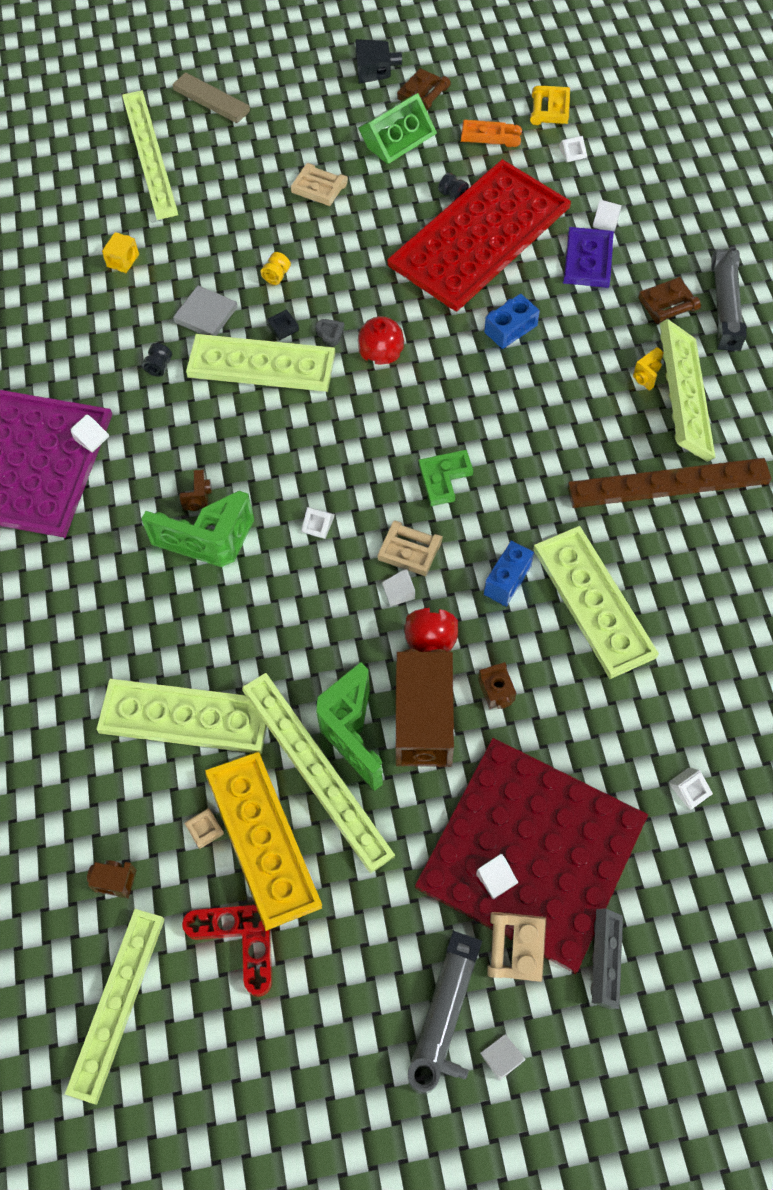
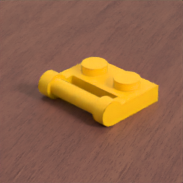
M535 86L532 89V98L534 100L533 112L530 115L531 124L540 125L542 122L568 124L570 87ZM543 97H548L547 111H541Z

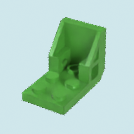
M237 491L202 508L194 526L186 520L177 521L168 518V516L160 512L152 513L145 511L141 520L151 545L223 567L235 562L254 522L249 494ZM209 525L215 526V529L212 530L208 528L206 530V527Z
M360 662L318 696L316 713L319 729L323 736L373 791H376L383 785L382 760L373 750L368 752L362 745L364 742L359 736V733L364 728L370 693L369 672Z

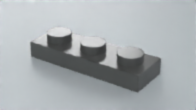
M596 909V920L594 922L595 944L592 955L594 964L593 982L591 984L592 1003L607 1009H619L623 916L608 909Z

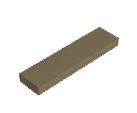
M186 72L172 84L174 91L235 123H238L250 112L248 104Z

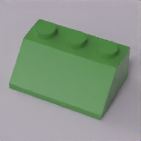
M418 93L402 100L358 127L367 147L386 164L391 163L437 134Z

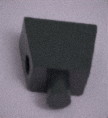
M355 40L359 84L388 79L391 77V66L402 65V52L390 53L389 42L383 40Z

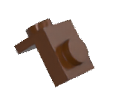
M194 470V492L179 494L182 508L185 511H199L208 506V494H212L211 479H206L204 470Z

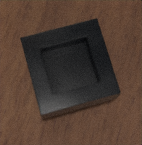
M287 309L267 319L268 327L279 341L299 331L298 323Z

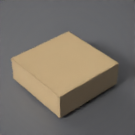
M210 808L184 823L199 849L224 835Z

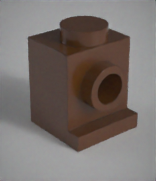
M500 663L479 670L478 682L488 708L497 707V709H504L512 705L517 693L507 671L506 663ZM500 684L503 685L502 688H497V687H495V686L500 685Z
M106 860L105 864L95 862L88 870V886L96 893L129 899L137 870L128 862H125L124 868H122L123 864L116 861Z

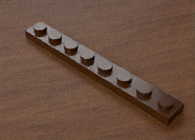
M765 458L570 481L567 488L572 508L765 485L769 484L772 478Z

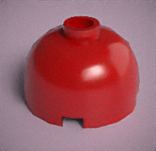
M384 316L373 317L367 320L360 328L357 341L359 353L366 361L370 359L375 361V364L383 365L389 364L400 357V353L404 350V337L402 329L396 321Z
M430 608L415 610L406 617L404 625L406 643L410 649H415L419 652H430L435 649L450 652L457 642L458 620L453 614L439 609V613H430Z

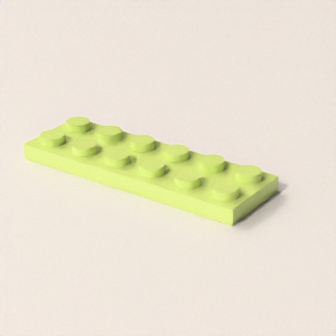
M666 319L660 323V339L663 343V359L666 363V379L669 383V399L672 403V419L675 423V440L680 447L687 449L695 456L708 462L716 457L697 342L693 336Z
M196 334L186 373L188 378L328 392L335 358V348Z
M580 526L534 545L533 550L609 679L658 657V651Z
M110 679L96 730L99 734L248 753L259 752L262 754L267 725L246 695Z

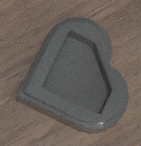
M321 319L316 323V333L322 338L325 346L333 347L340 342L345 328L344 322Z

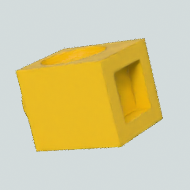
M116 232L102 250L106 266L124 273L128 272L139 255L135 238Z

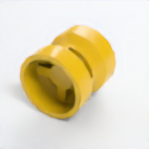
M273 252L268 259V263L264 264L261 269V276L268 283L278 285L284 277L283 274L287 273L291 267V262L282 253Z

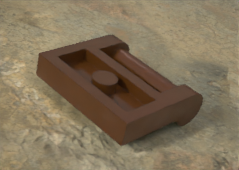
M420 68L397 92V99L402 101L418 93L426 111H428L432 106V102L440 93L446 91L451 86V81L446 76L439 77ZM433 87H435L426 97H424Z
M681 277L640 291L638 296L657 325L668 318L687 311L694 312L701 308L699 298L693 296ZM684 302V303H682V304H680V305L671 307V308L666 309V310H662V309L668 308V307H670V306L676 305V304H678V303Z

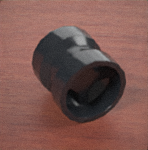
M448 172L442 177L438 191L445 196L449 195L450 199L455 201L469 188V184L462 179L458 180L456 175Z
M153 343L148 350L149 356L145 357L142 363V368L152 376L161 377L164 375L167 368L166 364L170 362L173 354L167 346Z

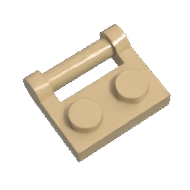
M307 163L291 185V193L331 206L341 189L346 187L348 177L342 174L338 176L315 168L313 164Z
M394 520L378 553V560L427 576L434 557L440 548L443 536L437 534L432 536L402 526L401 522ZM398 535L427 544L429 547L427 548L398 538Z
M492 912L490 923L493 924L491 965H488L487 976L542 982L546 917ZM505 925H514L512 966L503 965Z

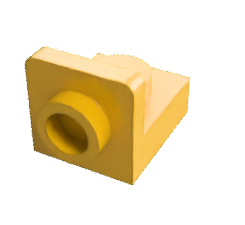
M658 347L637 361L633 374L636 381L648 390L654 388L657 372L662 366L661 361L664 352Z

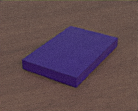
M569 227L563 284L609 288L614 231Z

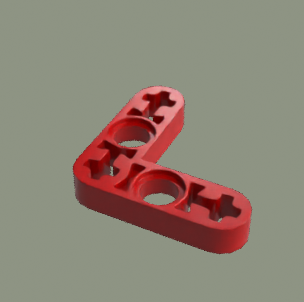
M256 905L200 909L187 913L183 919L182 927L191 939L204 940L242 936L243 982L249 994L256 997L264 996L270 991L272 987L271 929L266 931L262 921L259 922V927L256 928L252 922H243L244 929H240L241 922L238 914L243 913L242 917L244 920L252 919L254 913H259ZM226 914L232 915L235 919L233 927L227 931L221 930L218 926L219 919ZM209 916H213V932H210L211 928L209 925L200 926L199 932L196 933L192 927H189L190 924L195 922V918H199L202 923H209ZM261 942L266 948L264 955L258 959L250 957V946L253 943ZM266 963V968L260 967V975L263 979H266V983H262L260 989L256 990L255 986L250 984V980H254L256 977V971L254 967L249 969V964L259 966Z

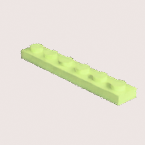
M134 909L65 1095L97 1105L165 920L163 917Z

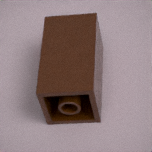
M406 649L403 652H397L396 766L452 767L454 752L453 652H446L442 649H435L430 652Z

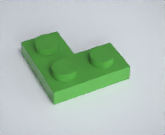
M467 450L419 459V468L430 506L454 502L455 493L451 480L473 476V468Z

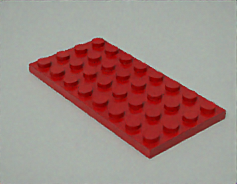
M502 159L387 259V264L397 273L457 312L570 208L571 201Z

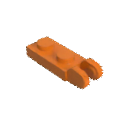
M463 120L461 141L505 144L507 147H517L521 143L520 135L522 134V128L519 125L506 124L504 122Z

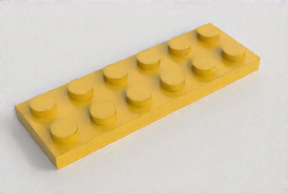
M256 752L205 770L206 778L265 930L267 931L322 909L321 900L260 753Z

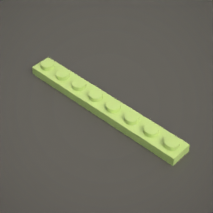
M143 90L123 94L124 104L156 219L160 220L177 216V207Z
M267 673L243 686V692L368 872L370 874L393 859L395 854Z

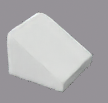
M583 136L562 140L559 144L566 163L587 158Z
M600 200L593 227L600 230L615 231L622 205Z
M85 415L71 429L74 440L90 452H94L109 437V434L89 415Z
M307 507L301 532L326 539L335 514Z
M407 569L382 582L390 606L415 599V589Z
M687 768L669 781L671 788L689 809H693L713 794L701 771L698 769Z
M503 854L498 855L477 870L476 875L493 899L518 884Z
M506 1034L480 1053L499 1081L526 1060Z

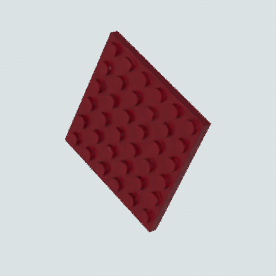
M492 738L421 873L415 889L492 930L493 924L490 923L492 912L546 917L544 958L576 974L595 934L596 909L607 908L649 814ZM503 854L518 884L493 899L476 874L480 867L498 855ZM505 925V937L512 941L514 925Z

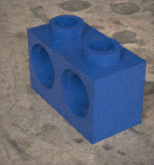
M519 294L515 298L507 300L497 310H492L485 317L484 332L498 346L504 349L538 326L540 310L522 294Z
M510 541L485 581L484 595L507 607L532 566L534 552Z

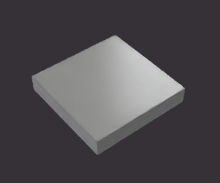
M198 285L174 315L173 319L175 323L202 335L216 336L238 306L236 301Z

